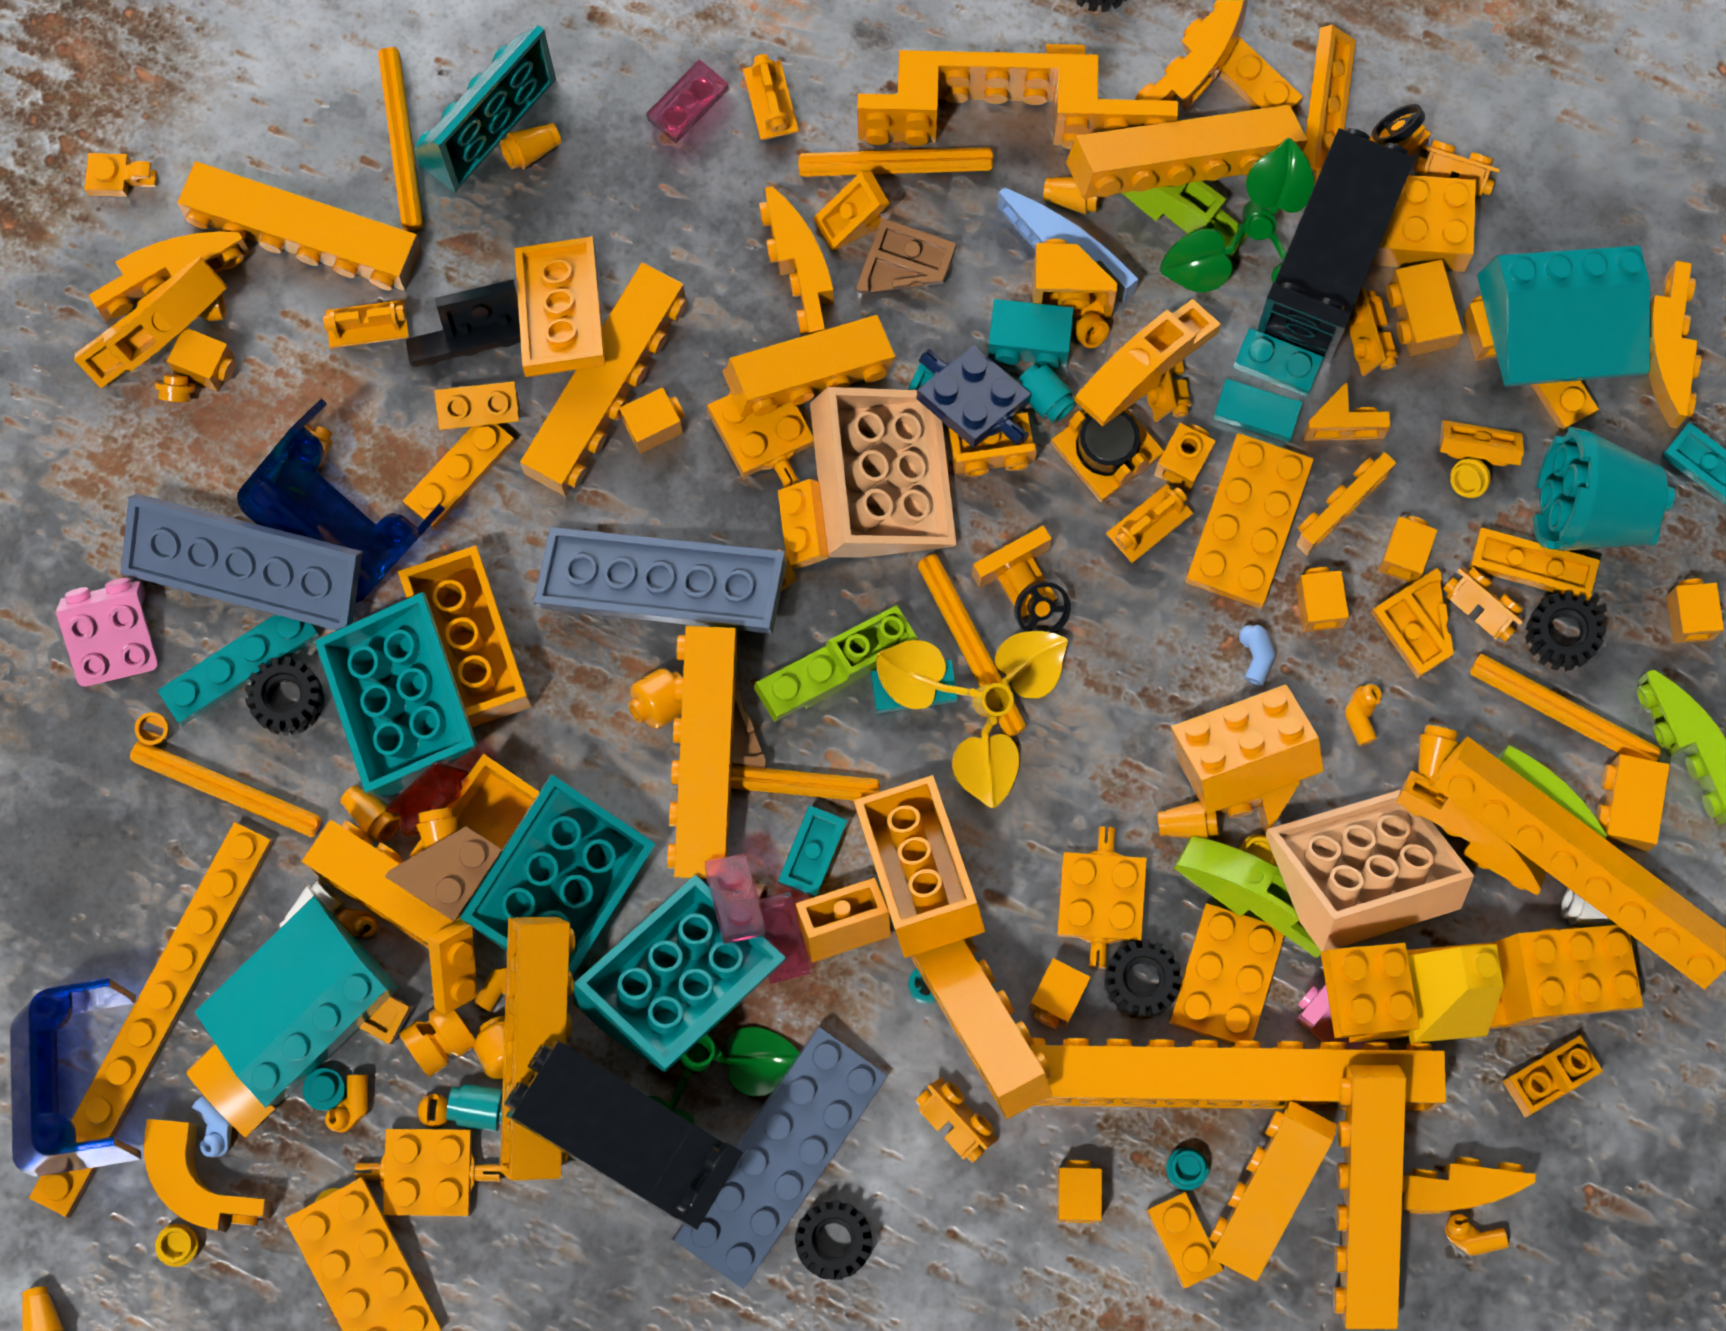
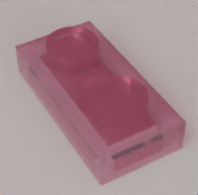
M699 59L646 113L647 120L674 143H677L729 90L728 83Z
M746 853L705 861L704 869L723 943L765 936L766 926Z
M791 892L750 901L757 932L786 957L785 962L769 976L770 984L811 974Z

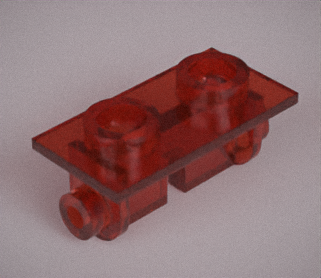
M434 762L412 784L402 791L385 808V811L399 815L401 822L399 829L405 836L418 835L419 832L416 824L420 823L418 813L446 808L453 801L457 800L461 795V781L468 775V771Z

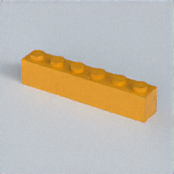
M1290 105L1077 135L1075 136L1066 164L1083 199L1109 197L1119 193L1143 192L1158 187L1181 186L1185 183L1197 181H1214L1223 177L1248 175L1251 167L1261 157L1274 150L1285 139L1291 138L1302 151L1308 139Z
M197 161L194 162L177 201L185 216V220L195 227L208 229V226L222 230V232H239L243 240L247 238L259 242L262 248L270 252L280 254L283 250L295 254L297 259L306 264L317 266L318 263L331 266L336 273L342 276L355 278V275L370 279V283L384 290H392L394 287L405 291L422 250L417 234Z
M641 262L602 326L606 365L578 369L574 372L520 461L524 475L565 497L571 487L577 488L581 484L587 471V467L584 466L592 453L597 455L607 439L605 431L612 419L618 421L621 417L619 408L627 404L628 401L625 398L632 386L637 388L642 383L648 369L645 364L652 353L657 355L663 348L668 336L665 331L671 321L677 322L683 315L688 302L685 300L683 283Z
M685 626V635H678L677 660H684L683 677H676L675 701L682 702L681 718H674L673 743H680L679 760H672L671 785H678V801L670 802L669 826L676 827V843L668 844L667 868H674V877L692 878L696 875L704 879H727L738 630L736 628Z
M971 937L910 956L1006 1120L1053 1095L1047 1080L1053 1076L1047 1060L1041 1052L1036 1055L1033 1054L1029 1046L1034 1044L1029 1031L1022 1021L1014 1023L1010 1016L1014 1013L1012 1004L1003 990L995 992L991 984L996 981L984 959L979 962L976 961L973 954L977 952V949Z
M559 917L508 918L500 1172L511 1181L561 1178V1165H565L567 1162L566 1153L507 1118L506 1114L510 1108L504 1105L516 1083L522 1082L526 1084L533 1070L527 1066L539 1046L544 1044L549 1046L553 1041H560L566 1045V1039L571 1037L572 1020L570 1014L567 1013V996H571L573 993V975L571 971H568L569 954L574 952L575 935L573 929L570 928V923Z
M1347 1065L1346 1079H1340L1339 1102L1340 1105H1346L1345 1121L1338 1122L1339 1147H1344V1163H1337L1336 1181L1337 1188L1343 1189V1204H1336L1335 1225L1337 1231H1342L1341 1246H1335L1334 1268L1335 1272H1341L1340 1287L1333 1288V1310L1335 1314H1340L1345 1329H1398L1406 1076L1399 1065Z

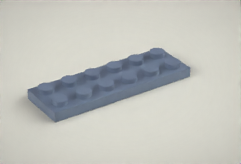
M136 493L130 496L128 500L120 574L337 631L353 623L363 551Z
M550 527L533 603L537 608L705 627L736 628L741 631L773 634L788 557L785 551Z
M816 1027L735 1147L744 1153L698 1230L681 1225L672 1240L744 1289L888 1075L825 1030Z

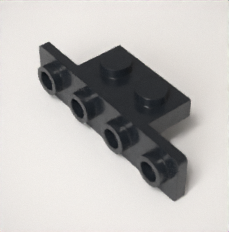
M514 280L436 297V306L443 330L406 339L410 366L414 368L423 365L431 366L440 361L461 356L468 357L478 352L499 347H510L520 343L518 295Z

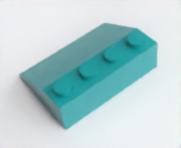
M536 25L516 36L509 45L501 46L495 53L492 64L483 74H476L469 82L467 92L458 102H451L443 111L440 122L432 130H426L417 140L414 152L419 166L454 193L499 145L500 140L507 136V133L516 126L556 81L545 30L541 26Z
M1640 245L1497 255L1477 274L1504 387L1647 375L1650 372V280Z
M426 593L416 594L315 640L365 793L387 798L423 782L478 746Z
M550 775L459 918L507 952L508 918L559 917L570 923V928L573 929L575 935L574 952L569 954L568 971H571L573 975L656 843L554 775Z
M694 875L574 982L573 1004L604 1033L663 1072H666L785 962L786 957L699 877Z
M313 896L195 1011V1014L236 1076L266 1108L281 1104L311 1072L315 1071L400 986L317 896Z

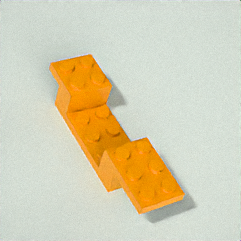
M899 50L898 94H858L857 104L858 141H866L872 145H884L889 141H900L912 146H922L928 142H936L938 99H945L951 103H963L967 100H985L990 104H1002L1007 100L1024 101L1030 105H1041L1046 101H1054L1053 145H1062L1066 149H1071L1077 135L1177 121L1178 101L1098 99V55Z
M1618 925L1517 933L1491 943L1406 950L1405 943L1325 950L1320 953L1335 1039L1349 1037V1043L1409 1037V1032L1420 1029L1408 955L1461 946L1497 944L1504 988L1490 1029L1536 1025L1565 1016L1628 1011L1642 1008L1644 1006L1630 934Z

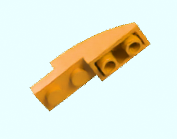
M1217 0L1213 5L1214 10L1204 20L1198 18L1193 21L1184 31L1183 35L1185 37L1181 40L1187 56L1185 58L1179 56L1174 59L1165 69L1164 73L1166 75L1155 85L1149 83L1142 88L1136 95L1135 100H1176L1187 111L1206 91L1226 63L1242 28L1248 1Z
M773 186L766 187V202L759 203L763 227L771 226L773 238L766 240L770 263L778 262L780 275L789 274L793 297H801L803 309L796 310L800 334L808 333L809 335L825 330L821 306L834 304V290L821 249L811 230L789 201Z
M217 231L174 237L137 250L116 261L115 263L123 275L88 296L106 322L111 318H119L127 314L134 304L138 303V301L199 256L217 273L223 269L228 270L236 267L243 261L246 255L250 254V251L239 232Z
M199 256L138 301L136 309L76 352L74 361L101 389L127 369L132 372L158 352L213 303L226 289L227 285L205 260Z
M1675 261L1666 274L1663 296L1654 295L1650 301V372L1648 375L1654 396L1669 427L1677 429L1687 416L1691 417L1693 415L1696 405V393L1691 392L1692 379H1697L1702 360L1701 355H1696L1698 340L1686 339L1691 321L1690 315H1685L1686 303L1691 302L1693 298L1696 280L1695 278H1690L1692 263Z
M1193 298L1173 313L1167 309L1120 348L1077 393L1074 401L1103 427L1157 387L1164 373L1217 335L1221 323Z
M1411 770L1403 783L1396 800L1397 803L1404 806L1411 814L1424 817L1441 826L1449 835L1465 839L1467 844L1463 855L1471 859L1476 866L1499 874L1508 879L1518 889L1528 890L1535 895L1539 894L1547 873L1544 869L1434 788V782Z
M1456 1157L1455 1164L1449 1163L1443 1166L1442 1179H1437L1436 1171L1411 1169V1176L1403 1175L1402 1213L1440 1214L1487 1205L1534 1184L1536 1174L1525 1173L1524 1165L1501 1162L1498 1163V1169L1481 1167V1160L1466 1157Z

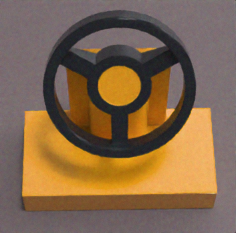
M1410 104L1400 107L1382 118L1374 127L1370 140L1384 146L1386 143L1399 145L1409 152V156H1412L1429 140L1431 133L1422 125L1425 120V113L1421 106Z
M1044 525L975 562L972 565V577L979 588L996 579L999 581L1014 606L1016 622L1025 632L1033 631L1032 629L1038 620L1048 619L1053 612H1063L1060 620L1053 627L1044 630L1045 632L1055 634L1066 624L1071 611L1069 596L1063 588L1054 582L1046 581L1034 561L1036 557L1050 550L1052 539ZM1051 587L1061 593L1064 605L1053 603L1057 601V597ZM1028 617L1026 625H1024L1022 619Z

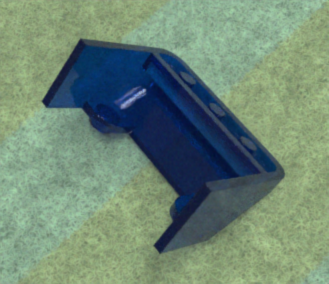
M321 398L288 430L242 485L237 493V502L242 512L255 524L363 551L356 596L357 603L362 601L445 508L438 504L418 527L408 518L397 513L385 515L377 524L371 521L315 471L323 461L324 449L319 439L307 428L327 405Z
M110 978L44 989L31 999L11 1023L12 1158L19 1170L31 1176H44L141 1160L140 1150L115 1137L76 1143V1130L73 1122L68 1117L59 1113L57 1030L67 1024L72 1014L136 1003L135 994Z

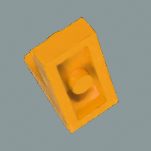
M862 171L813 217V220L831 251L837 250L877 230L881 221L879 214L890 203L872 172Z
M1344 383L1309 420L1304 431V441L1385 439L1390 429V411L1378 412V409L1375 407H1360L1355 409L1354 412H1349L1348 385Z
M1300 781L1218 810L1217 815L1228 813L1229 818H1237L1253 813L1252 808L1257 807L1263 834L1266 835L1267 829L1274 826L1300 784Z

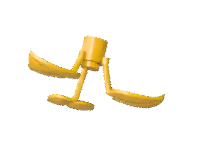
M1027 631L1008 637L1001 643L995 654V665L1006 676L1001 680V683L982 685L977 690L939 683L946 671L944 657L936 646L923 640L905 641L880 651L876 657V667L879 680L887 694L896 703L909 709L929 707L934 700L935 690L973 698L972 702L975 711L979 715L987 717V722L981 731V738L969 737L958 745L953 754L952 769L957 782L964 790L977 798L985 806L995 808L1006 798L1015 782L1019 768V753L1011 737L1005 734L989 737V733L993 725L997 724V717L1007 714L1013 706L1014 697L1011 687L1017 695L1027 699L1044 697L1054 689L1061 675L1068 640L1058 634L1045 631Z

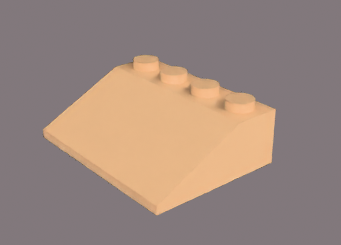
M827 387L810 403L817 476L820 483L829 557L865 558L949 548L957 545L943 424L936 415L916 399L917 390Z
M1401 790L1269 828L1266 831L1268 843L1298 919L1321 952L1328 949H1337L1460 910L1463 906L1474 878L1473 873L1432 821L1411 814L1404 806L1396 802Z

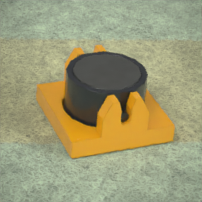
M1128 408L1103 427L1086 411L1083 413L1078 411L1069 421L1068 427L1053 437L1050 443L1101 504L1158 461L1164 452Z

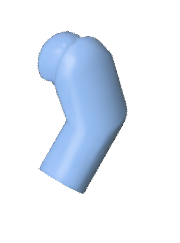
M1246 625L1240 631L1239 640L1245 647H1249L1253 659L1244 679L1255 686L1262 687L1273 664L1276 652L1269 633L1264 627L1260 625Z
M203 1095L192 1106L194 1112L207 1124L204 1141L200 1142V1150L206 1157H219L224 1155L231 1145L233 1126Z

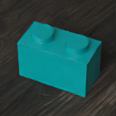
M994 299L987 357L995 358L998 363L1014 365L1019 363V361L1033 362L1039 367L1048 364L1051 369L1058 368L1059 365L1067 366L1074 307Z

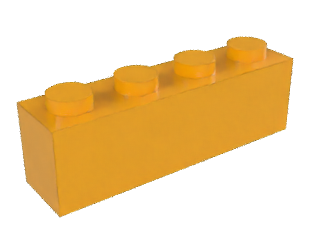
M874 315L730 357L723 375L740 416L743 417L753 413L755 416H763L774 411L779 405L789 402L792 405L803 404L811 400L814 395L822 393L827 387L848 388L851 384L863 380L866 383L876 382L887 375L895 354L878 315Z
M1291 1100L1284 1113L1275 1111L1265 1131V1134L1271 1137L1265 1149L1257 1146L1246 1167L1248 1171L1252 1172L1246 1185L1238 1181L1227 1205L1233 1207L1227 1219L1221 1216L1218 1218L1209 1236V1240L1215 1242L1210 1256L1211 1259L1255 1282L1258 1281L1334 1140L1337 1128L1336 1123Z

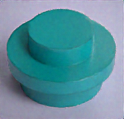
M320 1068L311 1072L306 1077L302 1092L309 1106L319 1111H329L342 1102L346 1086L339 1073L329 1068Z
M1184 1147L1174 1151L1169 1156L1166 1163V1175L1170 1183L1176 1188L1185 1191L1194 1190L1200 1187L1207 1179L1209 1166L1205 1156L1200 1151Z

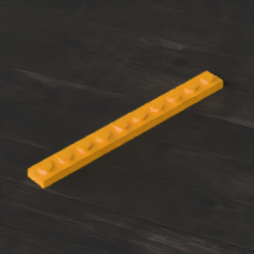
M236 822L233 823L30 1194L29 1199L64 1217H71L274 843L272 840Z

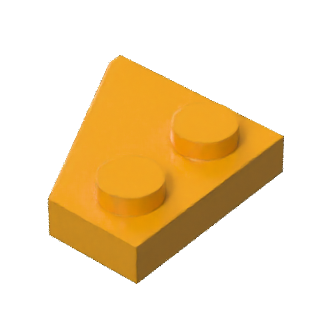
M1438 568L1371 611L1374 619L1417 679L1450 659L1454 654L1451 634L1447 628L1446 604L1443 603L1440 584L1442 577Z

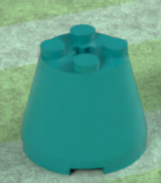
M1569 427L1568 433L1564 437L1555 436L1539 470L1535 488L1541 489L1539 499L1540 514H1535L1533 517L1534 533L1542 547L1559 551L1642 545L1654 546L1659 540L1660 524L1664 512L1670 511L1673 507L1675 489L1668 486L1666 473L1661 466L1588 430Z

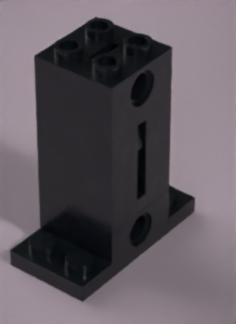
M1338 128L1276 280L1272 284L1267 296L1257 331L1323 356V361L1331 362L1415 158L1409 156V152L1405 148L1393 143H1386L1384 146L1373 142L1368 134L1358 129L1348 128L1345 131Z
M553 1041L549 1046L545 1044L540 1045L527 1066L533 1070L526 1084L517 1082L504 1105L510 1108L506 1117L654 1207L674 1222L698 1230L744 1152L729 1143H723L560 1041Z

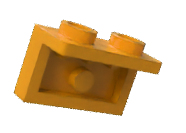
M1028 412L1016 414L1013 419L1017 425L1029 433L1028 438L1021 445H1015L1014 442L1000 432L987 437L973 448L948 427L955 474L965 473V476L976 477L987 474L989 469L1005 467L1007 471H1018L1027 468L1029 463H1035L1037 451L1032 439Z

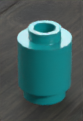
M1034 364L1019 378L1021 386L1031 393L1029 404L1044 420L1049 419L1053 424H1056L1065 418L1077 404L1072 397L1073 391L1048 364L1041 367Z
M463 1084L462 1087L452 1086L447 1104V1120L456 1121L457 1126L497 1132L502 1117V1089Z

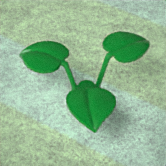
M1287 138L1274 150L1261 157L1251 167L1246 178V191L1251 201L1244 206L1242 210L1243 223L1237 225V232L1227 247H1225L1223 235L1216 229L1204 228L1192 231L1178 240L1168 250L1160 264L1162 275L1194 292L1205 293L1218 289L1224 285L1231 275L1232 263L1227 255L1235 251L1243 234H1247L1254 240L1269 238L1279 256L1284 260L1287 252L1275 231L1276 219L1274 214L1278 212L1279 208L1289 213L1301 211L1307 205L1314 188L1312 169L1301 148L1291 138ZM1282 263L1277 265L1272 271L1271 279L1273 283L1276 280Z
M745 1027L729 1036L726 1043L729 1057H725L720 1050H715L714 1042L709 1036L705 1035L679 1059V1063L684 1071L669 1104L660 1097H649L695 1125L694 1118L689 1112L676 1108L691 1074H699L706 1071L711 1065L712 1060H716L723 1065H730L728 1079L737 1091L749 1097H763L773 1092L799 1054V1051L786 1039L769 1030L758 1027Z

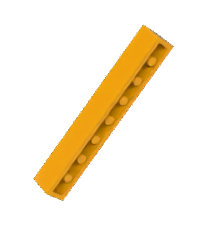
M1467 736L1442 763L1433 784L1434 788L1705 990L1726 970V929L1470 737Z

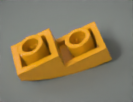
M1580 1035L1502 1082L1526 1118L1599 1075L1603 1070Z
M216 1044L207 1050L186 1071L187 1076L205 1098L245 1138L276 1108V1105L265 1108L236 1076Z

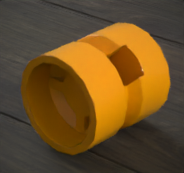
M434 1008L429 1012L428 1021L417 1020L399 1032L402 1041L429 1078L449 1065V1057L451 1055L461 1057L473 1049L476 1043L475 1036L456 1009L445 1015Z

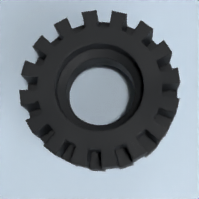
M1565 592L1562 596H1559V593L1553 594L1548 600L1545 598L1531 614L1525 629L1529 630V633L1525 636L1526 643L1532 644L1529 651L1533 656L1537 653L1540 655L1541 659L1538 662L1542 665L1549 662L1552 664L1551 669L1558 671L1561 667H1565V671L1573 670L1575 666L1581 667L1585 665L1602 646L1604 641L1602 637L1606 633V626H1601L1604 617L1602 613L1596 614L1594 610L1598 606L1593 601L1590 605L1584 602L1586 596L1581 594L1577 598L1572 597L1573 592ZM1560 617L1570 618L1575 621L1580 629L1579 641L1571 646L1557 643L1550 632L1552 621Z
M284 656V661H280L278 657L271 658L272 664L267 666L264 662L258 666L260 669L258 674L252 672L249 676V679L252 681L251 685H246L245 692L248 695L245 701L250 709V713L264 729L267 728L271 733L277 735L279 732H282L285 736H290L294 730H297L299 733L306 731L304 726L307 723H310L312 726L317 721L314 718L316 713L321 714L323 710L321 701H324V693L321 690L322 685L319 679L304 662L300 660L295 662L292 657ZM292 682L300 690L298 703L286 711L276 710L270 704L272 689L279 683Z
M1142 939L1141 942H1135L1134 940L1128 942L1124 947L1121 946L1111 957L1105 971L1104 987L1109 994V1001L1111 1003L1114 1002L1119 1012L1123 1013L1124 1011L1129 1014V1017L1135 1019L1137 1017L1149 1019L1154 1015L1158 1016L1164 1013L1177 998L1180 992V985L1182 984V976H1180L1181 967L1179 962H1175L1173 958L1175 955L1171 950L1167 952L1162 948L1163 944L1158 942L1152 944L1150 940ZM1147 964L1156 970L1159 976V985L1153 993L1139 995L1129 988L1127 973L1134 965Z
M837 1200L818 1203L817 1206L806 1211V1214L797 1225L795 1245L798 1257L808 1271L822 1279L842 1280V1278L850 1277L864 1266L872 1248L870 1226L861 1211L859 1212L849 1203L846 1204ZM828 1224H840L850 1234V1246L839 1257H828L817 1246V1235Z

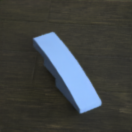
M1003 188L999 191L997 208L1035 250L1036 243H1044V241L1049 239H1062L1067 241L1068 244H1078L1117 282L1116 295L1123 303L1135 294L1138 278L1106 247L1079 226L1043 204L1010 189Z

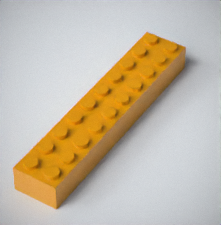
M1032 1038L1034 1044L1029 1046L1034 1055L1040 1052L1044 1055L1053 1073V1076L1047 1079L1053 1095L1034 1106L1286 1109L1291 1100L1308 1110H1345L1346 1105H1340L1339 1081L1340 1079H1346L1347 1065H1399L1406 1076L1405 1111L1431 1112L1446 1103L1445 1051H1432V1044L1409 1043L1406 1044L1404 1049L1389 1050V1043L1370 1042L1364 1043L1363 1048L1352 1050L1346 1049L1345 1042H1322L1320 1047L1315 1049H1304L1303 1042L1299 1041L1278 1042V1047L1261 1048L1260 1041H1236L1235 1046L1230 1048H1218V1041L1195 1040L1192 1041V1046L1175 1047L1174 1040L1156 1039L1149 1040V1045L1145 1047L1132 1046V1040L1108 1039L1106 1040V1045L1089 1046V1039L1084 1038L1063 1039V1044L1046 1045L1045 1038Z

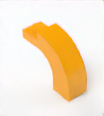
M147 1119L144 1135V1160L149 1180L160 1199L176 1215L194 1225L224 1233L227 1230L228 1216H232L231 1224L257 1226L258 1218L271 1219L273 1202L266 1199L217 1195L202 1183L194 1162L198 1126L188 1122Z

